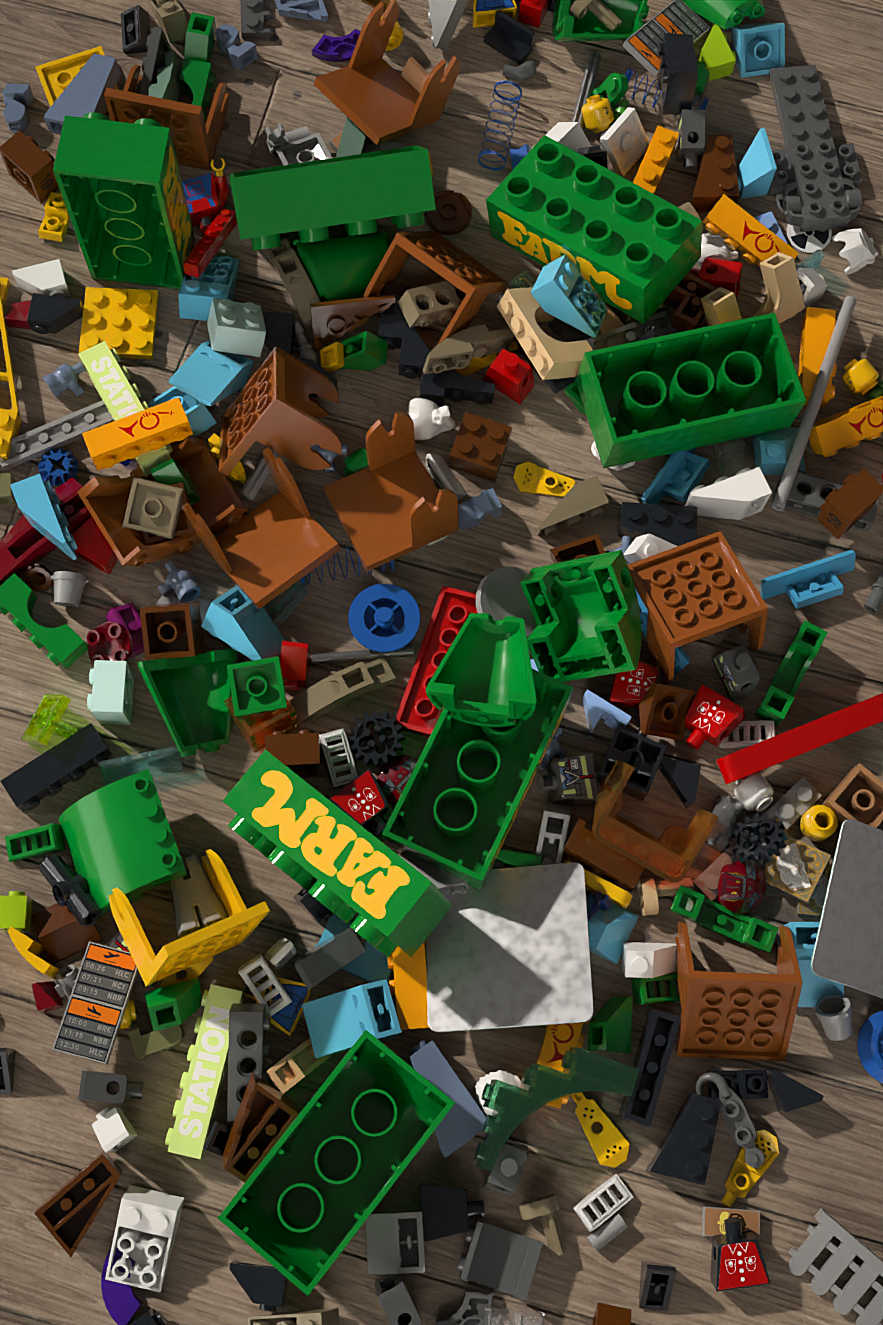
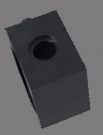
M617 726L598 771V783L643 801L650 790L667 746L646 738L647 734L641 733L640 727L636 734Z

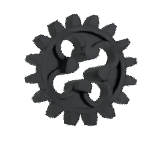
M374 710L373 716H369L365 712V719L356 718L358 726L350 727L354 735L349 736L348 740L354 744L349 748L352 753L357 752L355 757L358 761L364 758L366 766H369L371 761L374 762L376 767L380 766V761H384L386 765H389L388 758L393 757L397 759L396 750L403 751L404 749L399 743L405 741V736L399 734L404 729L401 724L396 725L398 720L395 716L389 719L387 711L382 716H380L378 710ZM370 724H375L374 729L379 735V740L383 747L386 748L382 754L378 753L379 747L374 742V736L368 729ZM387 730H392L391 736H385ZM367 740V741H368V743H367L368 746H367V747H361V743H362L363 741Z
M755 813L754 819L750 820L749 817H745L746 822L744 824H736L738 830H733V838L729 839L731 851L740 863L746 861L748 866H751L754 861L759 866H762L763 860L771 863V857L773 855L780 856L779 849L787 847L784 842L788 840L787 830L777 816L771 818L769 813H765L763 817H760L758 813Z

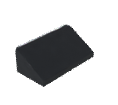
M136 5L121 13L123 53L125 54L148 52L146 43L147 37L150 35L149 13L141 6Z

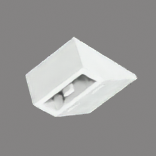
M760 467L754 469L745 468L733 477L728 478L724 476L717 479L712 485L695 487L691 490L685 506L697 507V516L741 520L761 512L772 492Z
M132 1185L128 1187L121 1199L105 1280L161 1292L180 1222L184 1197ZM118 1248L123 1252V1256L116 1261L111 1271L115 1251ZM129 1257L136 1261L134 1267L132 1266ZM118 1266L124 1267L126 1272H120L117 1269Z

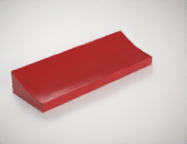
M442 586L396 715L398 720L396 725L401 724L404 731L426 738L430 737L443 709L439 710L431 703L426 694V687L469 614L477 613L476 593Z

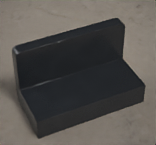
M498 10L495 13V23L484 36L483 43L518 65H521L533 51L535 32Z

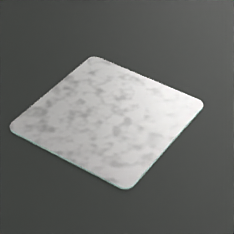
M848 819L841 825L812 955L811 969L817 976L883 999V831L859 821Z
M579 863L492 869L481 891L470 886L469 889H466L467 892L461 895L444 894L453 906L426 939L428 1026L432 1031L453 1032L586 1022L592 1018L594 1008L585 872Z

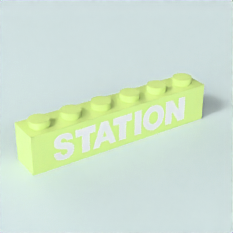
M105 341L78 354L87 374L114 421L149 408L145 401L142 403L139 401L138 398L141 395L135 383L130 385L128 380L131 378L125 366H119L120 358L114 348L109 349ZM167 444L158 450H151L136 457V460L145 476L151 474L150 469L156 467L159 462L170 460L169 453L173 452L171 445Z
M212 984L209 990L204 991L201 1006L205 1008L203 1016L198 1017L195 1024L194 1033L198 1035L195 1045L191 1044L188 1051L187 1061L191 1062L188 1072H184L181 1078L180 1088L183 1089L181 1100H176L172 1116L176 1117L174 1128H169L165 1140V1145H169L167 1152L204 1159L206 1150L203 1147L211 1131L228 1064L229 1011L232 1003L243 1004L245 997L243 991Z

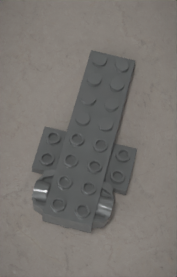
M816 65L771 68L769 77L785 149L772 150L777 169L768 190L769 195L782 194V208L786 221L789 225L799 226L800 232L817 230L824 232L829 229L847 228L848 223L857 218L862 205L861 191L856 188L861 187L863 181L854 144L834 145Z

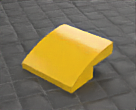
M10 927L8 930L9 936L20 954L41 973L56 979V974L60 969L39 957L44 950L43 946L24 933Z

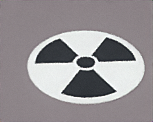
M787 225L788 240L796 249L803 252L814 253L823 250L829 244L832 237L831 229L824 232L818 230L800 232L799 226Z

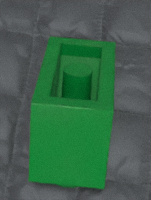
M366 331L340 342L343 344L344 366L339 369L370 371L385 365L387 341Z

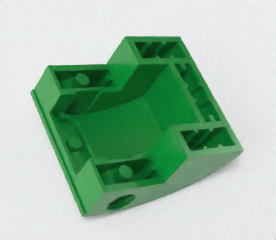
M622 550L531 568L520 584L537 624V627L527 638V643L539 672L565 682L636 670L641 650V618L634 582Z
M149 769L113 782L88 794L67 808L58 819L77 874H80L85 879L88 885V893L102 910V915L112 911L109 895L113 894L112 889L114 888L120 889L131 904L144 898L142 892L188 874Z

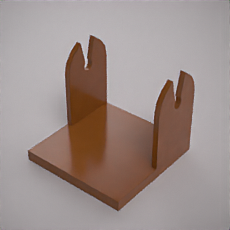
M395 0L390 1L383 16L384 4L382 2L367 16L349 65L318 76L314 82V86L376 145L437 122L460 70V61L454 55L446 69V61L442 59L430 72L419 93L382 58L399 14V5Z
M134 65L130 69L123 91L106 87L104 98L112 121L135 123L136 120L142 118L155 120L164 127L170 128L179 165L211 170L212 159L214 160L227 115L229 93H225L227 83L222 82L218 85L206 125L202 106L138 94V81L142 80L143 77L139 75L141 69L139 65Z
M436 231L399 232L394 237L368 284L363 298L384 295L385 283L393 284L410 253L466 293L438 342L439 344L451 335L468 329L486 296L492 293L504 292L509 283Z
M275 346L221 416L219 471L228 476L255 441L270 447V449L301 467L310 470L330 468L331 464L317 450H313L311 446L317 444L320 448L342 455L341 441L336 432L315 419L329 416V413L315 399H311L309 395L315 393L318 397L339 403L335 384L325 375L278 346Z
M395 412L392 422L393 429L390 432L385 430L378 419L366 433L367 468L323 487L328 501L366 571L458 531L457 496L450 489H439L438 491L415 451L413 420L409 414L404 412Z
M270 447L264 448L262 454L280 492L217 537H214L201 516L195 514L189 503L183 506V510L206 552L258 609L262 608L341 550L339 544L311 517L294 478L280 457H274Z
M721 531L628 565L635 589L648 610V651L653 667L660 666L661 681L664 684L672 683L674 679L675 648L738 625L741 634L746 633L749 627V648L754 651L762 649L768 607Z
M678 922L679 937H675V944H677L676 974L682 1012L675 1046L676 1057L785 1061L803 984L790 928L788 926L779 927L781 941H776V966L778 974L694 971L687 924L685 922Z

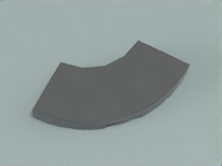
M465 1291L463 1303L457 1312L448 1318L436 1320V1325H485L492 1309L494 1292Z

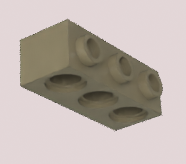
M443 281L406 290L398 304L410 328L415 326L425 327L435 321L446 322L451 319L462 303L466 293L449 281Z

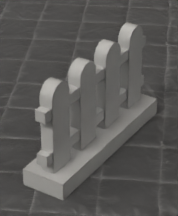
M820 1208L814 1216L819 1222L818 1225L814 1228L810 1224L806 1229L810 1235L798 1250L792 1247L788 1252L792 1256L788 1261L790 1272L796 1276L802 1275L806 1270L814 1275L810 1282L813 1292L817 1295H824L829 1289L837 1295L833 1300L835 1311L838 1314L846 1315L851 1309L855 1310L859 1314L855 1322L856 1325H882L880 1321L883 1319V1286L875 1279L879 1274L883 1277V1260ZM833 1236L841 1241L838 1247L830 1241ZM826 1247L832 1254L823 1266L818 1269L812 1262ZM856 1255L864 1261L861 1266L853 1261ZM848 1266L855 1273L841 1289L835 1284V1281ZM871 1286L877 1291V1294L864 1309L857 1302Z

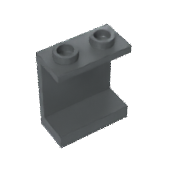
M476 1220L475 1226L469 1225V1231L466 1235L465 1242L470 1243L467 1254L461 1253L457 1265V1270L461 1271L460 1279H467L527 1301L543 1243Z

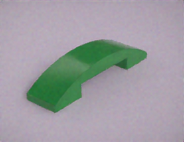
M679 885L670 909L681 917L709 931L766 953H770L779 929L755 917L750 918L743 914L734 913L724 906L705 898V895L683 885Z

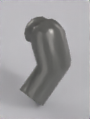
M527 61L518 67L505 64L502 75L522 82L536 73L537 66L533 61Z

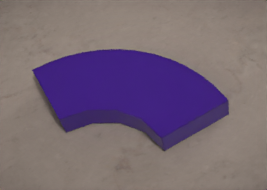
M354 29L350 34L342 37H331L324 34L312 49V56L332 62L351 60L361 31Z
M118 1248L115 1251L111 1271L116 1261L123 1256V1252ZM110 1249L102 1270V1296L109 1314L117 1325H128L142 1305V1302L135 1295L132 1286L105 1280ZM129 1257L132 1266L134 1267L136 1261ZM118 1266L117 1269L120 1272H126L124 1267Z

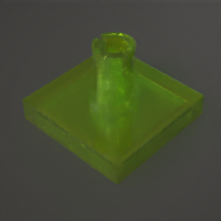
M45 694L21 740L32 745L47 746L53 733L64 739L72 735L70 734L71 732L76 733V726H72L61 719L71 699L63 694Z

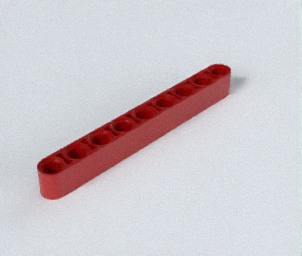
M883 693L717 759L716 763L725 784L727 785L882 722Z

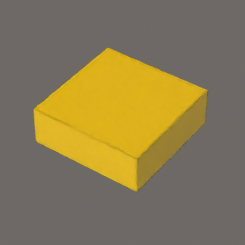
M335 342L320 350L321 367L328 373L344 366L343 344L340 342Z

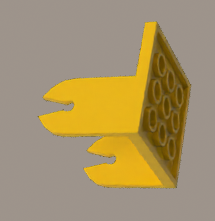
M211 849L206 850L207 856L201 857L202 865L229 917L164 945L156 956L125 894L120 889L114 888L112 889L113 894L109 895L110 907L115 922L146 986L242 944L270 912L265 901L248 909L246 908L222 859Z

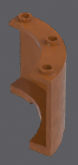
M188 437L173 449V452L169 453L170 457L191 475L201 499L192 504L193 511L201 516L213 535L228 525H234L242 519L241 515L248 509L227 476L219 471V464L203 439ZM141 468L131 471L129 477L122 479L119 475L108 477L94 476L77 492L123 566L140 567L178 553L186 554L195 545L201 543L195 532L174 537V539L169 538L146 544L143 532L122 527L133 477L156 482L152 474L145 476Z

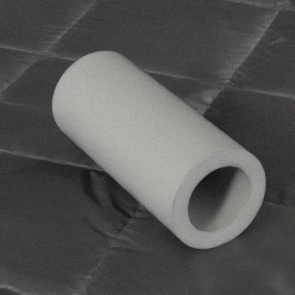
M617 1213L590 1234L587 1239L598 1252L628 1226Z

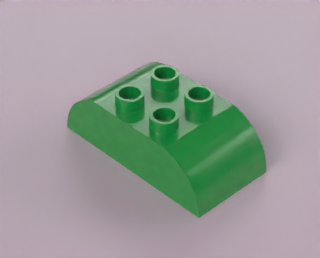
M365 1030L226 1206L218 1219L308 1296L429 1139L455 1102Z

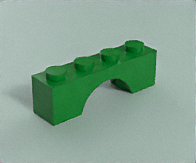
M184 59L179 77L182 93L193 100L192 105L202 106L206 125V109L211 106L212 94L210 91L211 88H215L216 73H213L211 63Z
M14 573L0 586V612L3 615L9 613L14 618L11 622L21 632L24 630L29 632L31 636L28 639L38 649L44 647L49 652L46 655L47 658L55 666L61 664L67 670L88 650L87 644L67 624L56 628H47L34 622L33 607L37 597Z
M807 621L802 623L754 714L755 716L763 720L774 721V726L776 727L784 720L795 698L796 691L828 632Z

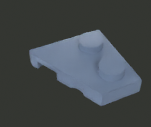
M274 0L279 16L320 22L329 21L323 0Z

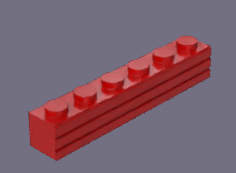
M222 208L184 261L186 275L197 278L201 276L237 225L235 211Z

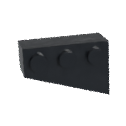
M664 33L663 43L659 42L658 46L662 83V114L680 115L682 109L691 110L698 77L693 36L691 34Z
M622 502L618 513V536L621 538L623 536H630L633 542L636 537L650 533L676 546L697 540V507Z
M689 1094L645 1171L705 1186L721 1100L698 1094Z

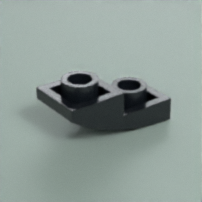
M767 1070L707 1071V1073L712 1072L722 1076L729 1087L742 1099L768 1098ZM709 1081V1097L719 1099L718 1087L714 1082Z

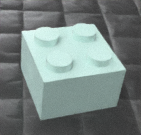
M212 299L207 321L212 351L260 357L266 336L261 306L251 302L239 303L229 299Z
M95 660L94 669H90L89 682L93 684L92 694H88L87 708L91 710L92 715L99 724L131 725L135 675L127 661Z

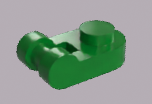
M622 73L610 74L600 87L592 91L591 96L600 95V98H605L608 95L607 99H609L613 109L627 92V77Z

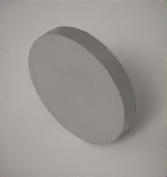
M508 566L487 574L480 582L476 592L477 613L490 614L494 620H503L506 616L524 619L526 636H530L537 627V624L520 584L528 573L520 568Z

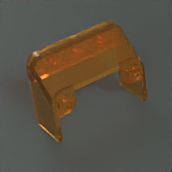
M617 760L596 798L592 825L594 838L669 882L676 883L683 880L719 817L699 808L687 830L672 825L663 831L659 839L618 816L623 805L621 792L635 768Z

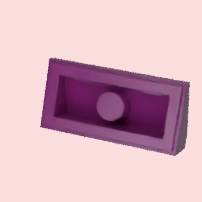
M133 602L111 608L106 616V621L122 624L131 635L133 648L130 659L145 652L141 617Z

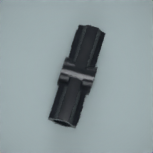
M55 854L46 857L40 863L39 871L51 885L54 899L59 906L66 905L81 926L89 927L95 924L101 917L102 910L88 893V885L85 879L80 874L74 875L63 859Z

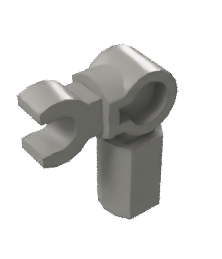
M278 123V128L273 131L270 130L269 126L265 128L268 136L266 144L273 157H278L277 148L310 136L307 126L286 133L281 123Z

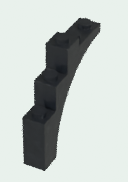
M385 283L384 295L394 294L396 302L381 312L378 337L387 341L388 350L401 349L399 375L410 379L421 378L419 398L428 399L441 407L444 406V398H449L455 402L463 400L474 401L476 404L481 405L493 403L495 387L493 383L472 379L453 369L441 373H423L427 356L431 351L420 338L416 327H409L398 304V301L406 290L409 289V286Z

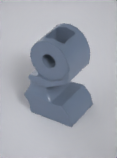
M225 24L216 29L218 48L221 52L226 53L227 59H229L233 68L242 71L258 59L256 44L245 41L241 45L239 32L235 27Z
M6 83V87L2 91L5 104L3 116L10 131L17 133L20 130L22 132L29 124V116L24 105L28 106L32 103L34 95L30 84Z
M493 488L484 490L479 496H473L470 501L458 505V522L461 530L479 525L488 513L491 514L492 518L503 516L502 505Z

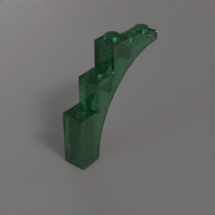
M570 1047V1050L565 1052L561 1062V1067L564 1068L563 1072L538 1063H531L530 1068L526 1067L522 1076V1083L525 1084L523 1089L491 1079L490 1084L486 1083L481 1099L484 1100L483 1107L493 1110V1113L487 1116L484 1123L483 1131L486 1132L483 1143L478 1144L475 1152L476 1166L492 1171L499 1152L511 1133L531 1113L548 1102L568 1094L585 1091H605L631 1097L639 1069L578 1047Z

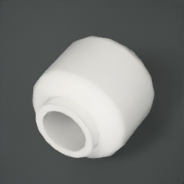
M753 773L735 782L737 786L734 794L747 810H757V812H760L773 801L772 795L774 790L760 773Z

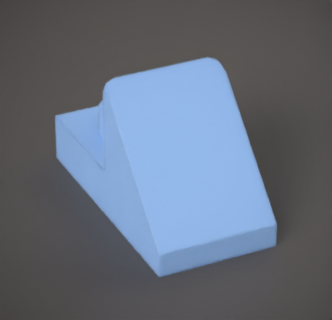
M588 689L585 692L582 702L590 734L601 718L605 720L604 723L614 730H616L617 726L626 728L631 719L630 715Z

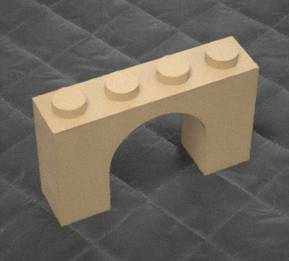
M778 252L759 263L765 283V298L760 309L751 317L775 312L780 324L789 318H793L798 312L805 309L794 258ZM719 287L701 298L708 326L742 319L735 293Z
M533 287L507 289L497 308L542 380L577 377L584 353L593 351L588 341L561 342L551 338L540 329L537 322L552 321L554 316L545 312L530 292Z

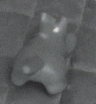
M718 795L714 801L711 814L696 824V836L708 838V844L710 846L716 844V849L719 851L726 850L730 846L729 839L733 838L734 826L741 821L746 813L743 804L736 797Z

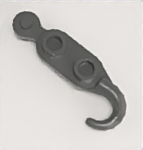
M712 1072L703 1074L696 1082L697 1094L703 1095L702 1087L704 1083L711 1081L716 1084L719 1090V1100H721L720 1112L732 1139L736 1144L744 1147L746 1163L754 1168L760 1167L765 1160V1155L755 1145L757 1131L744 1101L719 1074Z

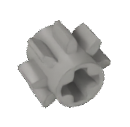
M66 965L56 974L57 979L54 980L56 984L54 988L60 997L67 995L70 998L80 969H77L75 965Z

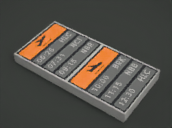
M674 0L627 38L622 46L656 77L661 73L659 69L660 57H658L659 42L663 43L664 33L691 34L695 44L708 33L710 27L682 0Z
M89 941L52 1048L54 1051L105 1065L108 1064L138 973L137 966L130 952Z

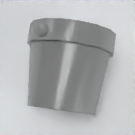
M69 571L54 572V575L51 576V579L54 581V604L65 607H80L84 586L89 582L87 576Z
M831 995L820 999L815 1005V1011L827 1038L841 1041L850 1037L853 1032L851 1017L852 1007L849 999L841 995Z

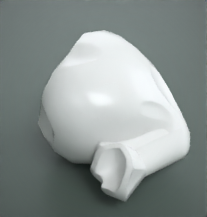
M423 398L410 400L407 414L410 415L414 423L415 440H428L441 432L455 427L456 424L450 417L448 406L439 408L434 402Z

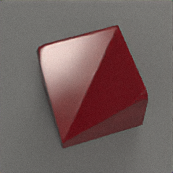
M31 301L13 303L10 306L4 319L8 327L31 330L27 321Z
M54 981L32 984L36 1008L40 1012L45 1013L63 1008L62 998L54 988L56 986Z

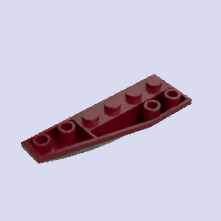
M70 478L55 489L61 502L59 505L61 511L64 512L68 520L70 534L78 530L92 516L77 493L83 486L74 478ZM24 515L0 541V586L14 573L19 576L27 570L29 565H34L58 548L31 526Z

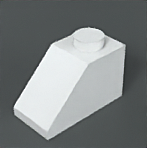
M59 259L12 271L18 287L31 294L56 297L70 296L65 273Z
M799 268L796 271L805 308L822 298L828 285L823 276L817 274L813 268Z
M623 942L621 968L625 977L654 978L675 972L677 944Z
M109 1106L96 1115L98 1120L92 1124L105 1153L117 1152L138 1136L122 1110L118 1107L111 1109Z

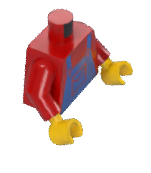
M222 158L223 166L220 169L214 167L213 159L211 161V167L216 171L215 177L213 173L182 181L192 227L199 225L203 233L209 228L220 210L225 208L228 199L226 175H223L225 161Z

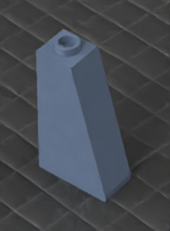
M98 54L91 56L45 113L44 120L50 133L61 135L65 115L83 117L84 114L89 112L105 115L107 110L104 98L106 87L115 89L121 75L116 58Z
M423 1040L411 1049L414 1053L410 1056L413 1069L455 1102L434 1131L441 1153L446 1158L489 1126L490 1122L433 1040L428 1044Z

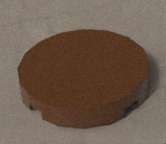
M443 190L435 193L436 210L425 211L429 226L434 231L444 235H454L465 230L470 224L472 216L471 203L467 197L461 193H454V190Z

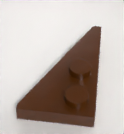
M395 295L310 303L315 351L321 350L322 345L336 338L337 340L345 332L352 331L368 321V317L378 311L383 312L388 309L391 304L396 302Z

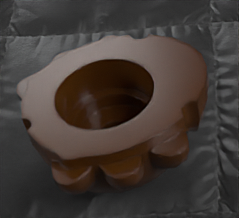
M35 563L34 566L29 565L28 570L23 572L25 584L32 591H47L49 586H53L51 576L54 574L44 565Z

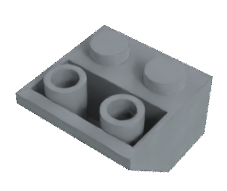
M422 1210L371 1213L366 1220L368 1274L425 1272Z

